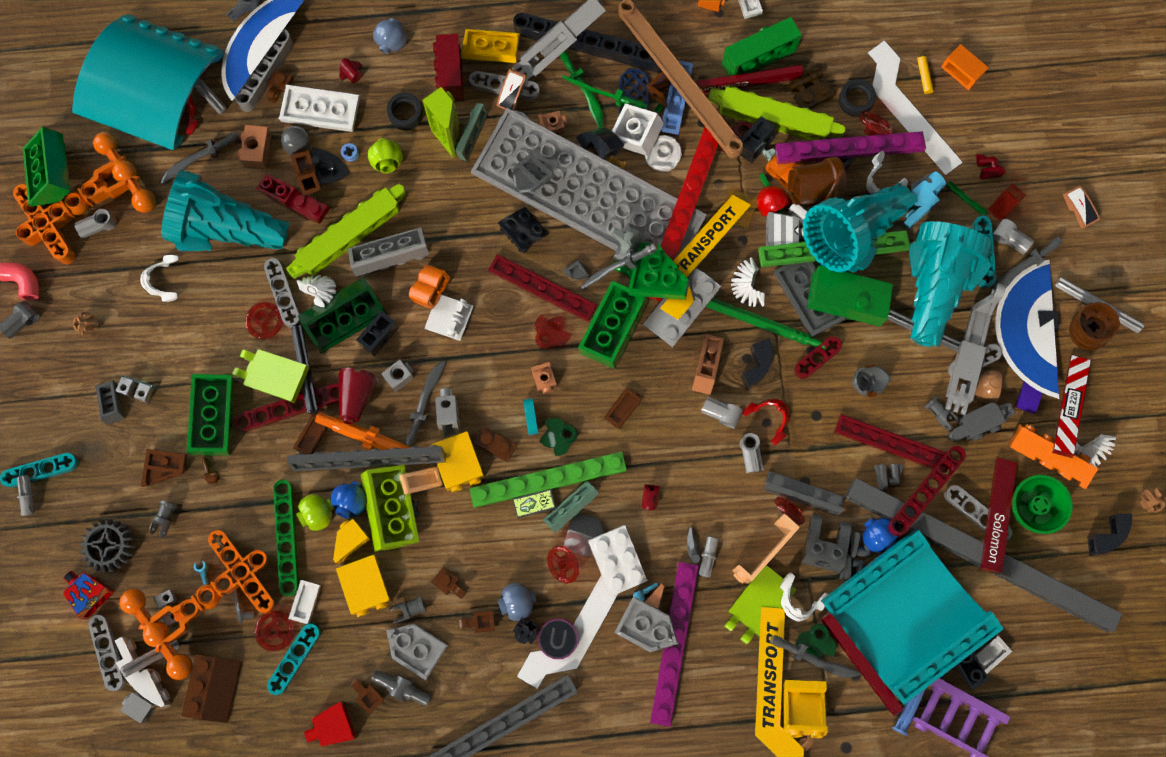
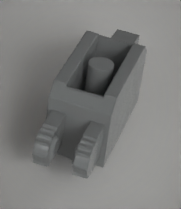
M991 402L959 418L958 427L948 434L949 439L952 442H957L965 438L966 441L973 439L975 442L985 437L983 433L989 430L992 434L1002 429L1001 425L1006 422V419L1014 415L1015 411L1010 403L998 406Z

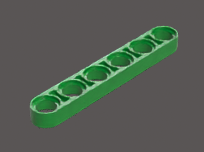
M278 480L274 484L273 494L279 589L283 595L292 597L296 595L299 587L293 487L286 480ZM281 484H287V493L280 494L278 487ZM288 503L289 511L281 514L279 511L280 505ZM286 522L289 523L291 526L290 531L282 533L280 530L281 525ZM286 542L292 544V550L289 553H283L282 545ZM286 562L293 564V570L290 573L283 571V565ZM287 582H293L295 586L291 593H286L284 590Z

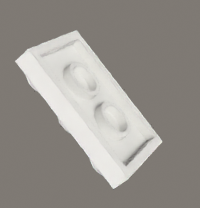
M625 525L588 540L610 596L647 581Z

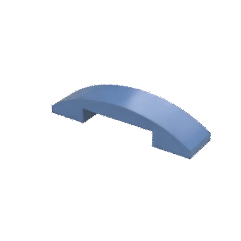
M679 61L691 77L693 63ZM670 83L666 102L667 106L665 107L662 119L664 125L661 132L678 135L686 101L672 83Z

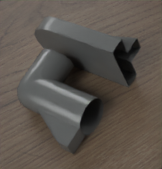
M886 464L874 466L880 491H886L888 486H898L900 484L903 464L890 465L891 477H887Z
M851 532L847 554L851 555V559H854L856 555L865 558L871 555V551L864 543L863 548L858 547L861 533Z
M847 554L846 564L841 571L839 579H850L851 568H856V574L865 567V562L859 559H851V555Z

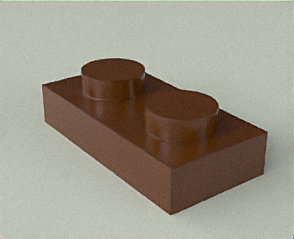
M484 426L473 442L475 445L507 463L517 447L515 443Z

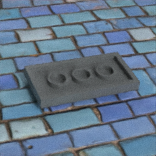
M812 262L784 265L775 270L773 274L807 332L810 334V337H814L846 319L842 316L839 317L807 309L812 273L816 270Z

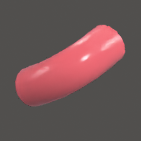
M0 263V281L16 282L19 286L18 297L22 300L34 301L39 299L38 279L31 269L20 263Z

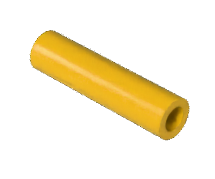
M922 56L917 60L924 94H930L933 92L927 57Z

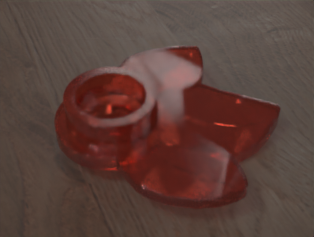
M540 315L535 321L534 327L537 332L535 342L540 348L547 349L552 345L562 346L571 337L570 333L563 331L564 321L562 316L554 317L548 321L544 316ZM542 337H547L548 341L542 342L541 339Z

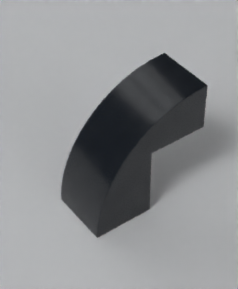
M596 128L581 133L576 137L583 149L595 147L601 159L617 155L624 146L621 139L614 132L606 128Z
M770 338L752 344L750 347L757 367L743 372L741 376L747 391L759 384L770 368L773 357Z
M1132 513L1109 516L1111 534L1087 536L1089 556L1108 553L1118 548L1129 535L1132 526Z

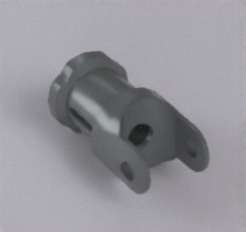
M937 395L924 406L925 409H929L934 414L936 420L946 430L952 429L951 424L947 421V417L954 423L959 421V418L951 409H945V406L938 400Z
M161 500L160 508L152 520L149 532L154 534L158 525H161L159 536L165 537L172 522L170 520L177 505Z
M418 596V599L407 603L405 601L388 609L391 611L399 608L404 614L403 617L395 619L393 623L410 619L412 615L421 612L427 613L422 596Z

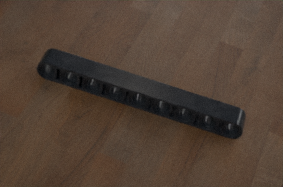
M517 13L513 18L515 33H520L522 37L537 41L558 23L526 13ZM525 23L524 26H519L518 24ZM536 28H543L540 31L535 30ZM585 29L577 36L578 39L567 48L649 71L662 72L642 44ZM592 41V42H595L596 44L590 45V44H588V43ZM611 46L613 49H606V47ZM624 51H630L631 53H630V54H625V53H623V52H624ZM644 55H645V56H648L649 58L643 59V58H641V56H644Z

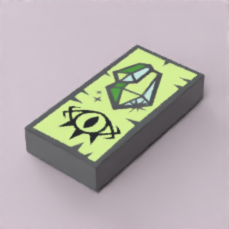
M551 489L513 498L517 518L555 509Z

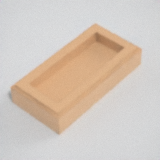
M438 466L399 476L405 495L443 485Z

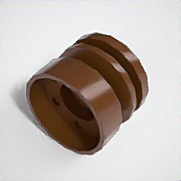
M1101 302L1090 303L1084 306L1070 322V338L1081 349L1088 351L1098 350L1107 344L1118 332L1120 326L1119 316L1108 304Z

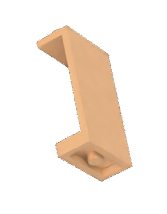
M783 514L774 523L785 536L755 570L749 574L740 565L732 570L735 573L733 576L740 583L743 584L745 582L748 584L752 582L800 528L787 515Z

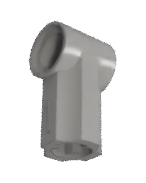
M99 209L94 215L76 222L75 228L83 239L103 230L110 231L114 229L117 225V219L107 210ZM108 217L107 221L103 223L104 218Z
M1003 219L993 233L994 240L1001 244H1008L1023 255L1034 242L1033 239L1019 231L1016 224L1008 219Z
M709 396L701 410V413L719 420L721 424L733 429L736 428L743 412L736 405L725 404Z
M754 433L746 434L739 442L746 473L763 471L759 448L760 440ZM746 438H751L754 441L752 448L746 446Z

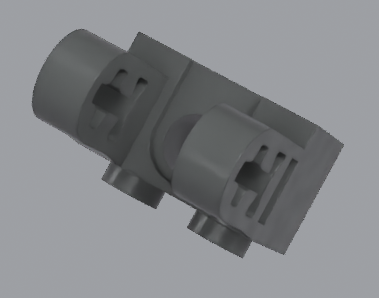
M812 514L801 563L840 573L846 564L852 524L844 521L840 522L836 544L819 540L823 517Z

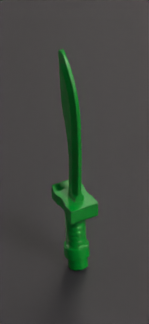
M566 50L562 52L560 58L570 73L569 77L585 83L581 78L583 77L582 69L580 68L577 71ZM580 88L587 99L590 112L598 128H602L604 118L597 100L591 91Z
M562 75V78L580 88L614 98L616 106L622 107L624 103L645 110L648 104L641 100L638 101L623 96L622 90L617 89L616 94H612Z

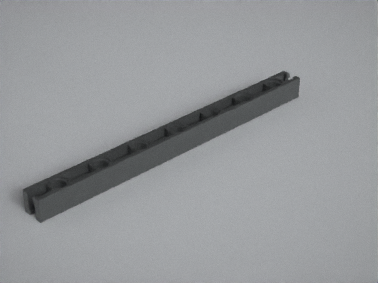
M857 478L852 481L845 495V499L882 518L890 520L904 505V502ZM906 507V514L910 517H914V509L911 507ZM924 512L908 529L909 532H912L917 528L927 541L981 567L983 542ZM894 522L896 525L903 528V524L901 522ZM1006 554L1003 572L1000 575L989 572L1107 633L1109 631L1115 632L1122 613Z

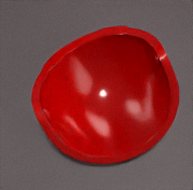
M767 186L757 196V207L762 216H767L768 212L775 213L788 205L791 199L782 188Z

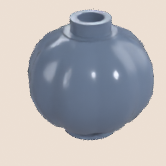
M394 18L382 20L375 26L373 32L374 41L379 46V50L385 54L401 50L407 42V32L402 27L403 24Z
M511 583L505 586L501 591L502 598L498 599L502 615L507 614L508 618L514 621L524 620L529 617L533 609V603L536 602L533 590L529 591L520 583Z

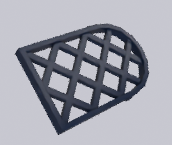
M628 69L620 78L619 90L625 93L624 96H629L635 100L641 96L645 100L643 102H647V110L649 111V91L643 83L646 79L647 85L649 84L648 77L640 69ZM630 73L632 77L627 80L624 76ZM639 73L644 76L641 80L637 77ZM633 78L638 81L635 86L630 83ZM627 84L632 87L628 92L624 89ZM640 84L645 88L641 92L637 89ZM633 90L638 93L635 98L630 95ZM646 90H647V98L643 95V93H644Z

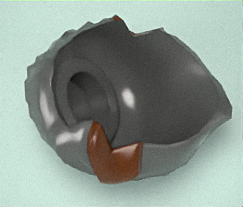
M876 365L860 367L852 377L854 389L862 396L876 397L883 393L891 381L889 374Z

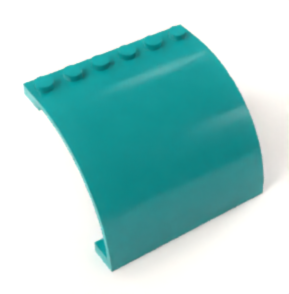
M125 14L110 23L91 46L77 79L72 113L174 150L183 143V136L177 134L185 105L196 82L211 63H216L224 57L225 50L219 49L215 45L205 44L199 39L186 37L182 33H175L166 27L153 25L149 21L134 18L133 15Z
M917 528L821 600L881 680L904 705L1004 629L991 611L986 613L957 582Z

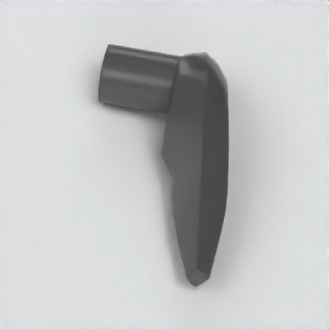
M690 527L687 537V550L691 561L697 565L700 561V550L694 535V528Z
M238 588L235 589L234 603L238 621L242 623L243 619H254V611H244V604L241 601Z

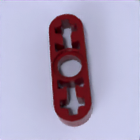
M837 337L827 338L797 363L794 368L795 375L799 379L810 377L841 350L842 343ZM829 342L831 344L836 343L835 349L832 348L828 353L821 349L823 345L827 349L830 345ZM820 353L823 356V361L816 363L813 360V354ZM810 363L811 366L807 369V374L805 372L801 374L799 372L800 366L805 367Z

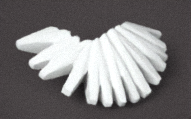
M751 257V264L745 260L743 261L745 265L740 264L742 268L737 267L742 273H733L740 278L731 279V282H734L731 286H735L732 288V291H735L733 294L736 295V298L743 296L741 303H744L749 297V306L753 303V306L756 307L757 300L759 299L763 307L765 293L753 290L759 268Z
M311 275V277L307 276V279L303 277L302 281L297 280L301 291L315 296L314 303L317 306L324 308L323 302L330 303L333 299L332 295L336 294V290H334L336 288L335 282L330 277L318 275L314 278V275Z
M1100 434L1099 437L1084 446H1080L1076 442L1075 453L1079 455L1082 452L1091 457L1090 461L1094 465L1095 462L1099 465L1101 463L1097 454L1106 460L1107 458L1103 452L1111 455V452L1108 450L1114 449L1109 446L1115 447V444L1109 442V440H1116V437Z

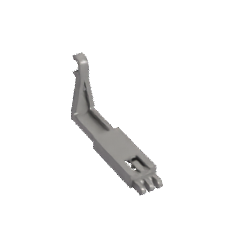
M587 0L564 22L562 20L523 53L520 56V61L512 69L517 70L521 67L522 69L519 72L527 74L526 80L533 75L539 74L572 45L583 30L606 11L602 1ZM541 52L545 58L535 65L534 63L539 60L536 54Z
M998 283L997 289H992L991 295L977 302L971 308L964 339L958 346L946 393L948 399L945 409L950 410L952 404H954L953 412L957 413L959 407L962 406L960 414L965 415L968 404L974 399L986 351L984 343L990 319L996 304L1004 296L1005 285ZM959 378L963 379V381L967 380L966 384L962 383L960 385V391L956 390Z

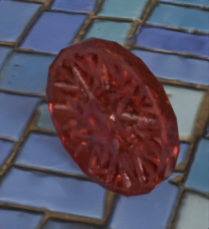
M778 496L774 502L782 514L787 515L794 523L803 525L805 518L801 511L789 500Z

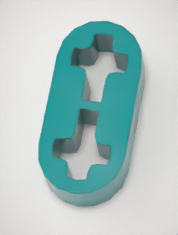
M533 398L523 399L528 434H538Z

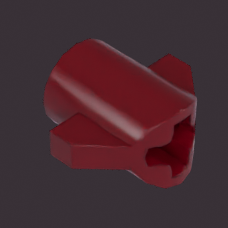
M347 58L342 59L339 78L342 81L348 78L351 83L358 82L363 76V73L359 70L362 68V64Z
M644 484L641 504L643 509L655 510L657 508L660 486Z

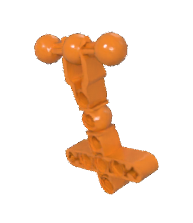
M109 132L98 133L94 137L93 146L99 154L107 155L111 162L96 169L93 173L94 176L84 183L81 189H77L79 192H71L65 197L64 201L61 200L59 203H54L46 208L44 205L28 206V200H26L27 187L25 184L17 185L13 190L15 199L29 219L17 227L16 236L29 246H34L43 241L52 256L62 264H71L75 260L76 254L60 229L71 222L72 218L75 219V215L84 214L88 210L89 205L93 207V204L101 203L110 197L116 199L129 189L133 194L132 205L137 211L147 213L155 208V195L149 190L142 189L138 183L140 177L136 176L137 170L132 162L126 161V156H120L117 151V139ZM113 174L114 179L118 183L108 188L105 180Z
M220 530L211 532L208 542L227 570L215 579V582L211 581L210 584L200 586L195 596H191L192 599H187L174 607L165 606L151 617L145 608L146 597L141 590L129 589L120 598L121 609L127 614H134L141 623L138 629L143 630L144 642L148 646L156 647L155 653H162L167 660V674L174 680L187 678L191 674L193 665L191 659L187 655L178 654L171 643L188 632V625L201 614V611L205 612L216 607L220 599L225 597L224 594H230L235 589L241 587L260 613L269 614L275 608L274 599L256 576L268 566V556L263 551L255 550L243 558L229 537ZM218 536L222 538L221 542L226 547L222 548L218 543H216L215 538ZM230 551L235 552V558L232 561H226V554ZM262 555L264 557L262 564L255 565L254 558ZM241 567L247 569L244 577L237 576V571ZM228 579L230 582L229 587L222 590L220 583ZM252 583H257L258 591L252 594L249 593V586ZM206 592H212L213 594L209 602H204L203 600ZM261 596L265 601H270L268 603L269 607L267 609L261 608L263 604L257 597ZM194 604L195 612L188 615L186 613L187 606ZM173 613L174 619L179 622L180 628L169 635L168 627L163 622H160V620Z

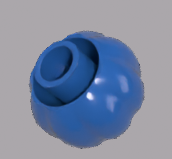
M352 481L351 484L338 485L333 490L331 504L336 509L335 513L349 519L350 516L357 517L366 510V494L362 490L360 483Z
M873 517L864 524L866 529L863 533V542L870 551L875 553L885 552L897 543L896 539L899 536L891 534L888 529L890 519L880 518L875 520ZM894 523V528L899 531L898 526Z

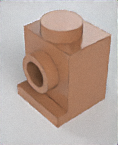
M560 111L538 115L540 126L557 135L565 133L564 126H567L565 115H561Z
M550 362L531 367L538 393L548 394L553 392L554 388H557ZM546 375L548 379L542 381L541 377Z

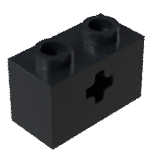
M381 311L356 341L375 357L399 327L393 319Z

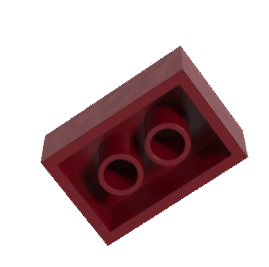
M458 33L436 35V42H433V52L435 54L434 70L436 71L435 87L437 89L442 87L445 92L449 91L455 100L453 102L464 101L461 46Z

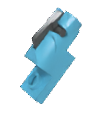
M936 171L927 174L911 185V192L917 195V202L912 206L913 209L905 216L907 220L903 225L908 230L933 209L940 200L937 195L945 187L946 182Z

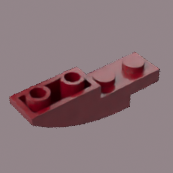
M267 173L256 187L259 192L281 206L318 224H321L330 210L327 205L307 195H302L295 187Z

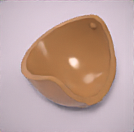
M995 370L981 372L974 396L983 403H996L1001 393L1002 374Z

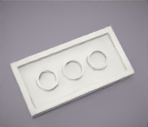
M286 85L279 120L285 123L353 132L360 97L356 94Z

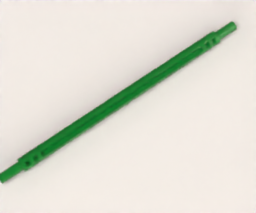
M622 266L615 269V271L626 274L628 278H631L633 269ZM715 298L706 306L709 309L804 345L809 344L818 347L823 343V341L810 337V334Z

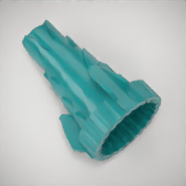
M180 170L168 196L161 235L164 240L173 242L179 251H212L213 246L209 240L234 242L248 247L255 245L270 249H283L290 222L273 218L266 212L250 208L251 205L236 201L233 197L220 193L211 185L202 182L201 175Z
M897 183L892 187L883 188L871 195L856 196L848 201L836 197L826 199L810 208L805 214L803 236L807 248H809L815 260L830 271L843 273L847 270L851 272H856L858 269L864 270L870 265L877 253V248L872 246L876 243V239L886 233L885 230L893 226V222L907 213L906 211L917 202V195L913 194L906 186Z
M930 221L920 225L917 239L909 247L911 276L917 278L915 286L918 287L914 300L915 310L911 320L914 324L910 339L917 343V345L940 347L947 322L951 319L955 307L959 306L963 290L972 292L987 274L991 266L988 254L992 244L987 236L968 227L947 222Z

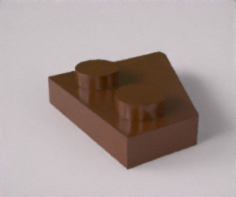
M146 449L141 487L185 474L188 454Z

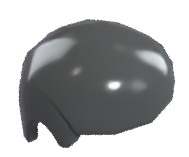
M299 126L286 128L281 135L282 147L288 155L309 149L307 131Z

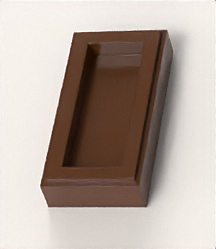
M626 388L604 416V419L620 430L641 403L642 398L629 388Z
M312 414L293 449L305 455L313 454L328 427L316 423V416Z

